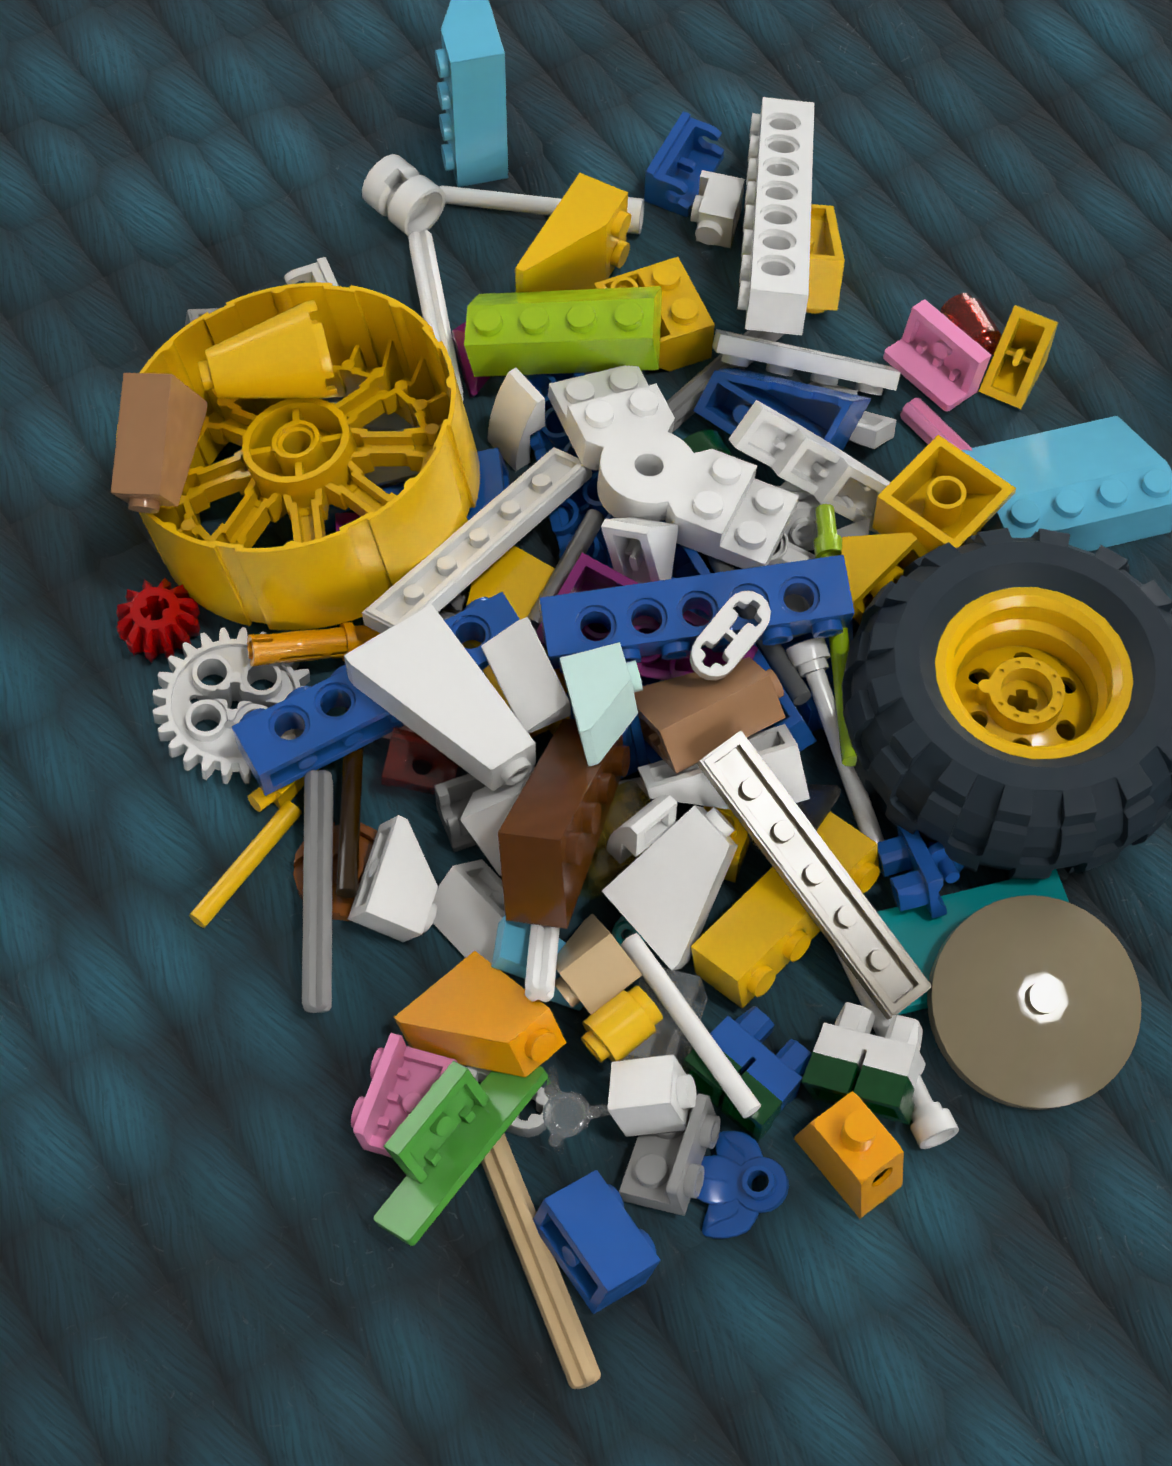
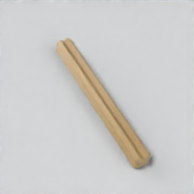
M504 1133L481 1163L568 1384L572 1389L586 1388L600 1379L601 1372L556 1260L538 1233L533 1220L536 1210Z

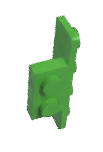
M453 1061L383 1146L407 1176L374 1215V1221L379 1227L410 1246L415 1245L547 1080L548 1074L544 1068L539 1066L527 1077L491 1071L483 1082L479 1084L468 1068Z

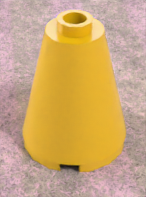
M315 301L303 302L206 349L207 360L198 362L204 390L215 389L217 398H331L337 396V388L334 385L326 386L325 380L335 377L322 322L318 323L317 319L310 320L309 312L318 311Z

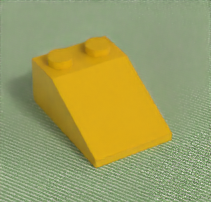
M579 173L515 267L516 292L594 289V283L608 279L615 267L621 268L630 251V243L626 242V233L631 223V214L627 212L628 192Z
M811 204L809 296L806 312L816 314L822 313L825 310H838L845 259L834 206Z

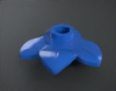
M722 1131L719 1132L716 1143L717 1155L704 1156L701 1165L704 1166L705 1170L701 1192L697 1197L701 1202L709 1204L703 1221L702 1233L704 1236L713 1239L737 1237L748 1232L755 1223L759 1213L770 1212L783 1203L789 1189V1180L785 1170L775 1160L763 1157L762 1151L755 1139L743 1132ZM759 1175L768 1176L769 1183L766 1189L760 1192L752 1191L751 1184L754 1178Z

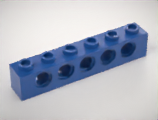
M844 555L540 597L539 612L545 651L553 668L560 669L562 674L561 657L619 642L626 662L636 660V663L641 662V657L661 654L662 659L665 660L684 658L690 655L692 646L698 636L733 595L742 591H754L762 595L769 604L771 610L770 621L758 639L762 640L763 645L783 644L793 639L792 635L812 633L814 638L833 637L841 634L843 628L849 626L855 613ZM793 594L800 595L807 600L810 608L804 612L792 611L786 606L784 598ZM689 609H700L708 615L710 621L704 626H692L685 621L683 613ZM640 616H650L658 622L660 627L653 633L644 634L637 631L633 627L632 622ZM738 616L730 630L738 634L747 623H751L755 627L759 623L755 618L744 619ZM590 623H599L608 629L609 635L603 640L591 641L582 634L581 630ZM723 637L712 648V651L722 653L730 642Z
M500 592L490 598L481 597L472 601L466 606L464 611L444 621L461 644L469 640H476L483 645L520 619L504 593ZM481 645L473 649L465 648L483 672V669L489 663L481 649ZM345 664L335 670L331 677L313 686L299 687L289 693L285 700L267 709H255L247 713L239 723L231 727L238 749L264 795L267 796L304 777L309 771L318 770L405 726V724L353 686L348 679ZM334 707L349 709L345 714L337 717L326 714ZM291 729L303 731L299 737L292 740L281 738L286 731Z

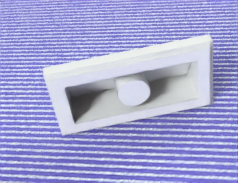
M528 617L516 621L481 645V649L511 711L528 733H532L571 715L570 701Z

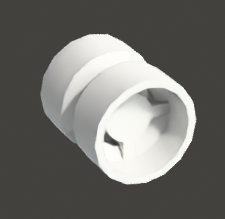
M395 154L388 155L378 161L369 171L362 187V198L382 216H387L391 223L407 236L413 231L429 230L439 219L446 202L445 192L426 176L419 175L415 167L401 156Z

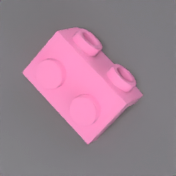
M925 299L912 307L902 339L886 348L883 355L885 361L901 372L906 379L944 411L952 410L977 393L991 358V354L981 347L979 343L969 337Z
M391 1033L385 1048H378L373 1057L370 1068L372 1081L366 1097H359L352 1111L351 1127L363 1150L391 1157L383 1146L430 1090L433 1083L439 1079L453 1061L457 1062V1060L408 1047L401 1035Z

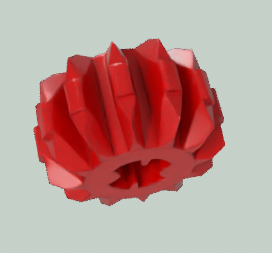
M166 578L161 581L158 587H152L144 579L141 592L127 589V595L125 596L127 603L117 605L116 614L119 621L116 628L120 639L126 642L128 650L134 656L144 652L146 659L151 663L161 653H164L167 658L170 655L174 656L176 648L183 649L182 644L185 642L191 644L190 637L199 636L200 631L198 621L200 612L197 602L190 598L183 584L172 589L171 583Z

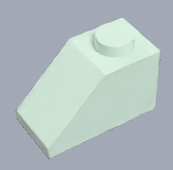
M620 642L560 658L568 696L588 767L601 762L638 714L634 693L643 690L642 681L636 660L625 661Z

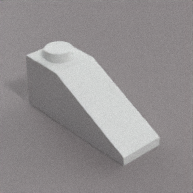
M785 724L747 737L795 803L810 799L798 744ZM664 760L638 767L640 778L651 799L662 795H671L680 803L730 809L697 764L677 774Z

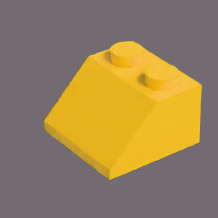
M937 435L877 496L872 528L880 534L911 532L928 553L948 542L955 548L964 546L966 539L971 535H975L1015 494L1016 488L949 441Z

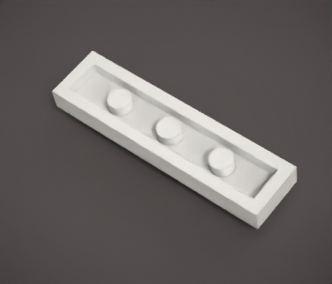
M716 329L712 345L716 353L722 354L721 361L728 364L748 367L749 360L767 363L766 371L793 376L794 369L812 373L810 380L832 386H837L839 379L856 382L855 390L874 395H882L883 388L896 391L901 373L894 367L718 329Z

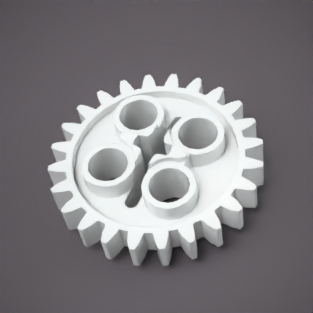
M242 627L240 629L237 639H230L227 630L221 628L219 641L212 642L207 634L201 633L200 648L196 649L187 642L182 644L184 660L171 655L168 657L169 668L172 673L159 672L158 681L163 689L153 690L154 704L160 706L153 709L154 723L163 724L158 728L160 741L172 740L168 745L169 755L172 758L185 753L183 758L185 770L188 771L200 763L202 764V777L205 780L212 775L215 769L221 770L223 784H228L232 772H240L241 778L246 784L250 780V768L238 749L231 726L239 723L243 716L255 709H267L285 700L293 690L310 682V672L308 669L296 670L299 662L274 663L252 667L248 658V635L246 628ZM213 674L224 678L217 685L210 686L201 682L204 677ZM260 679H266L274 683L267 690H257L250 686L253 682ZM193 698L199 700L193 704L190 702ZM232 701H239L237 709H230ZM206 719L214 720L219 724L215 729L205 732L194 727L198 722ZM291 729L286 731L281 738L292 740L299 737L303 731Z

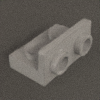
M698 1093L695 1107L689 1108V1121L686 1130L638 1135L619 1190V1194L624 1202L685 1216L690 1198L696 1199L703 1186L705 1170L701 1164L706 1149H713L715 1147L720 1132V1117L715 1115L710 1096Z

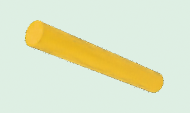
M288 800L281 806L189 914V917L197 925L205 928L300 817L302 811L299 807Z

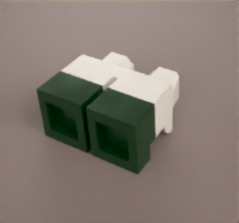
M846 1002L836 1019L835 1025L823 1024L801 1082L815 1100L834 1105L853 1091L875 1116L909 1125L915 1106L912 1097L918 1075L922 1074L926 1065L919 1052L923 1033L919 1021L901 1015H892L885 1038L872 1035L870 1032L875 1020L873 1011L864 1006Z

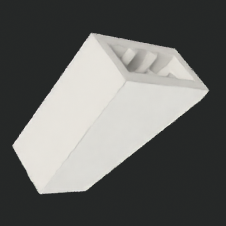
M694 805L602 890L671 971L681 969L689 962L692 955L691 945L699 939L738 847L729 836L735 831L734 827L715 807L707 812L704 807Z

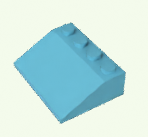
M451 0L441 27L442 49L435 50L438 75L440 78H444V82L437 83V92L441 109L446 110V113L439 114L441 134L443 140L448 141V144L441 145L444 168L446 171L453 170L457 187L508 178L505 52L489 0Z
M1118 416L974 447L972 451L962 450L1016 488L1015 494L981 528L982 532L1008 528L1012 538H1031L1035 531L1038 532L1039 528L1070 534L1069 545L1089 552L1097 550L1100 545L1110 547L1170 533L1172 530V470L1168 462Z

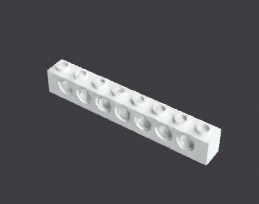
M763 97L761 114L752 113L744 206L742 261L739 279L740 289L737 307L739 310H746V330L801 336L803 333L809 296L814 134L813 102Z

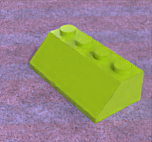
M661 286L478 294L467 306L464 341L474 377L506 376L514 368H517L523 375L599 372L624 365L639 366L640 370H659L662 289Z

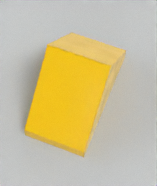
M1014 305L978 392L1022 409L1047 361L1059 322Z

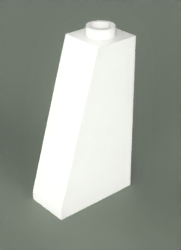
M429 604L344 655L348 679L353 686L492 791L505 783L507 785H514L522 781L530 774L533 766L536 765L535 741L432 604Z

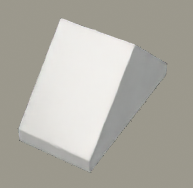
M636 517L605 519L601 528L614 570L638 583L671 579L679 525Z
M534 766L526 778L514 785H507L505 783L494 791L486 786L473 792L460 818L499 876H502L498 831L532 774Z

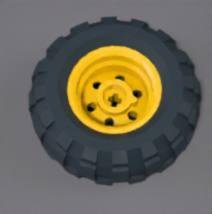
M1008 528L977 532L976 535H971L966 539L964 546L955 548L949 542L939 546L906 566L903 575L896 584L890 581L880 589L863 612L855 638L850 642L842 682L843 717L852 747L857 755L856 766L853 767L868 794L872 793L874 799L882 798L887 804L885 815L896 827L900 826L911 834L918 830L922 839L928 842L941 843L950 859L973 872H976L979 865L1005 870L1006 878L1046 879L1050 877L1054 869L1065 868L1067 873L1074 871L1076 874L1117 860L1120 852L1128 845H1137L1145 842L1169 818L1172 812V600L1154 580L1143 585L1130 575V565L1127 564L1128 560L1102 545H1100L1095 554L1069 545L1070 534L1039 528L1038 532L1035 531L1031 538H1012ZM971 674H974L978 684L969 680ZM1064 683L1072 690L1073 693H1065Z

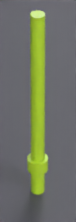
M830 504L819 505L815 509L818 537L814 540L815 559L842 555V537L837 534L834 507ZM847 627L843 628L841 634L829 637L841 759L843 765L852 767L856 766L857 755L852 747L843 717L842 682L850 646Z

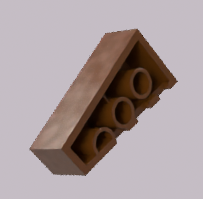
M564 718L561 721L498 831L506 921L568 928L621 776L625 777L629 770L630 748L623 745V734L599 764L588 767L575 719Z

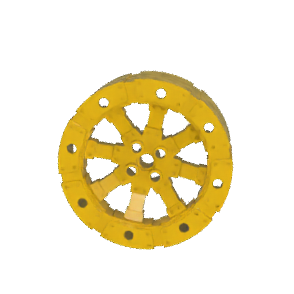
M322 282L289 284L256 291L226 302V306L210 314L206 312L187 324L166 341L139 372L173 374L207 401V412L178 507L160 506L158 513L139 512L164 564H166L178 586L183 584L194 601L225 619L251 626L252 622L264 623L271 630H307L333 626L363 617L362 612L462 527L468 521L467 515L470 507H476L480 487L478 452L447 349L442 341H437L433 328L426 320L405 304L387 295L363 287L351 285L348 288ZM315 301L318 311L309 312L310 320L317 319L318 323L322 322L335 377L325 380L326 386L334 385L337 388V396L335 397L345 398L337 403H331L320 398H217L215 389L204 390L198 362L207 360L206 349L303 302ZM394 412L405 419L412 427H416L407 428L404 431H368V429H363L364 426L383 413L390 415ZM229 442L242 446V449L235 452L234 456L212 464ZM409 466L411 471L419 472L416 477L410 478L405 482L404 489L398 495L392 492L390 494L386 493L364 475L374 472L375 467ZM240 491L244 497L226 523H221L215 532L210 535L202 527L199 513L210 508V502ZM329 505H334L343 510L349 507L361 516L339 527L340 531L326 536L324 520H328ZM288 513L292 522L294 541L287 542L284 546L252 548L270 521L275 523Z

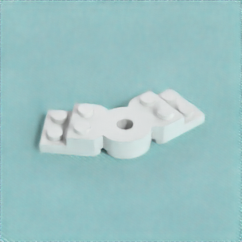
M624 365L549 384L548 398L582 466L592 470H599L597 482L598 497L603 507L613 517H636L654 521L665 520L666 523L679 525L677 544L742 569L767 566L797 508L800 495L755 479L757 465L714 449L693 453L691 448L682 439L672 434L675 417L658 385H648L639 366Z

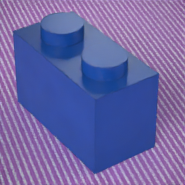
M598 1170L546 1197L533 1218L541 1239L593 1314L644 1285L661 1261L656 1254V1248L651 1237L644 1230L638 1229L624 1209L623 1199L617 1189L607 1184Z

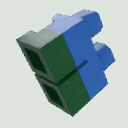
M753 1006L735 1021L728 1015L710 1034L761 1104V1107L754 1114L747 1118L742 1117L695 1049L684 1058L682 1068L686 1075L690 1074L693 1077L698 1092L710 1096L712 1104L717 1108L723 1102L722 1112L759 1142L771 1128L772 1122L785 1106L797 1097L812 1053L793 1039H790L776 1055L762 1043L773 1032L774 1024L766 1014L756 1006Z

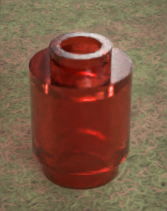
M968 293L958 294L949 299L942 306L940 312L974 341L979 343L992 357L1002 335L981 301L973 298Z

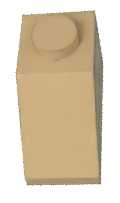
M593 914L582 922L557 954L556 970L561 976L555 980L556 988L572 1008L581 1001L591 1015L642 976V973L613 935Z

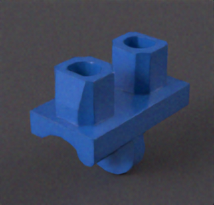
M897 826V837L878 842L877 844L879 869L883 877L905 870L909 871V873L890 878L891 891L899 911L902 912L926 905L932 919L946 915L947 909L939 894L944 885L943 880L947 883L956 882L960 878L959 872L964 866L950 859L941 843L929 841L927 848L918 830L911 834Z

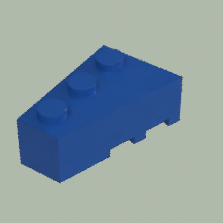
M729 368L714 370L693 411L732 435L757 400L843 451L871 398L744 369Z

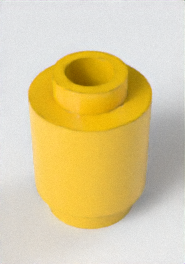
M635 985L628 992L625 990L621 991L582 1022L587 1033L581 1037V1040L600 1063L607 1058L612 1062L621 1061L656 1032L655 1025L663 1019V1015L652 999L639 986Z

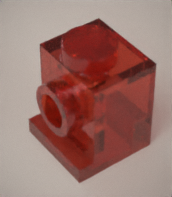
M393 728L382 774V785L390 787L393 785L435 795L434 785L454 779L458 764L417 733ZM418 759H425L430 762L432 769L429 773L420 775L414 772L412 768L413 763Z

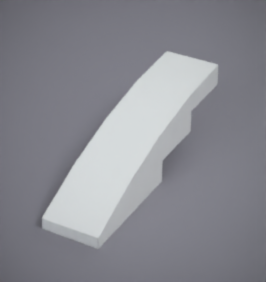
M756 400L730 436L729 441L732 445L745 454L770 466L780 478L813 494L821 505H832L836 513L853 522L870 519L869 530L880 534L872 528L877 496L891 482L808 429Z

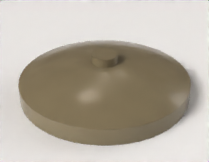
M1028 895L1002 899L981 908L961 922L946 938L938 951L930 972L929 982L932 988L927 991L928 1016L935 1041L942 1055L956 1074L970 1087L987 1098L1006 1106L1019 1109L1046 1110L1067 1106L1090 1097L1114 1079L1125 1065L1135 1046L1141 1022V994L1133 964L1120 941L1108 927L1086 910L1069 902L1046 896Z

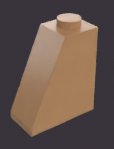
M123 373L111 493L128 503V509L135 512L158 513L160 506L178 507L207 412V401L173 374Z
M750 657L741 659L732 672L723 679L716 681L705 680L693 672L643 686L642 691L634 693L643 739L676 774L696 764L739 731H742L747 738L786 718L779 698L784 696V690L777 675L772 669L765 671Z

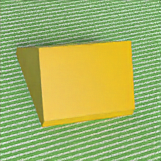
M911 532L842 537V555H844L855 612L853 619L859 625L863 612L880 589L890 581L896 584L903 575L906 566L928 553Z

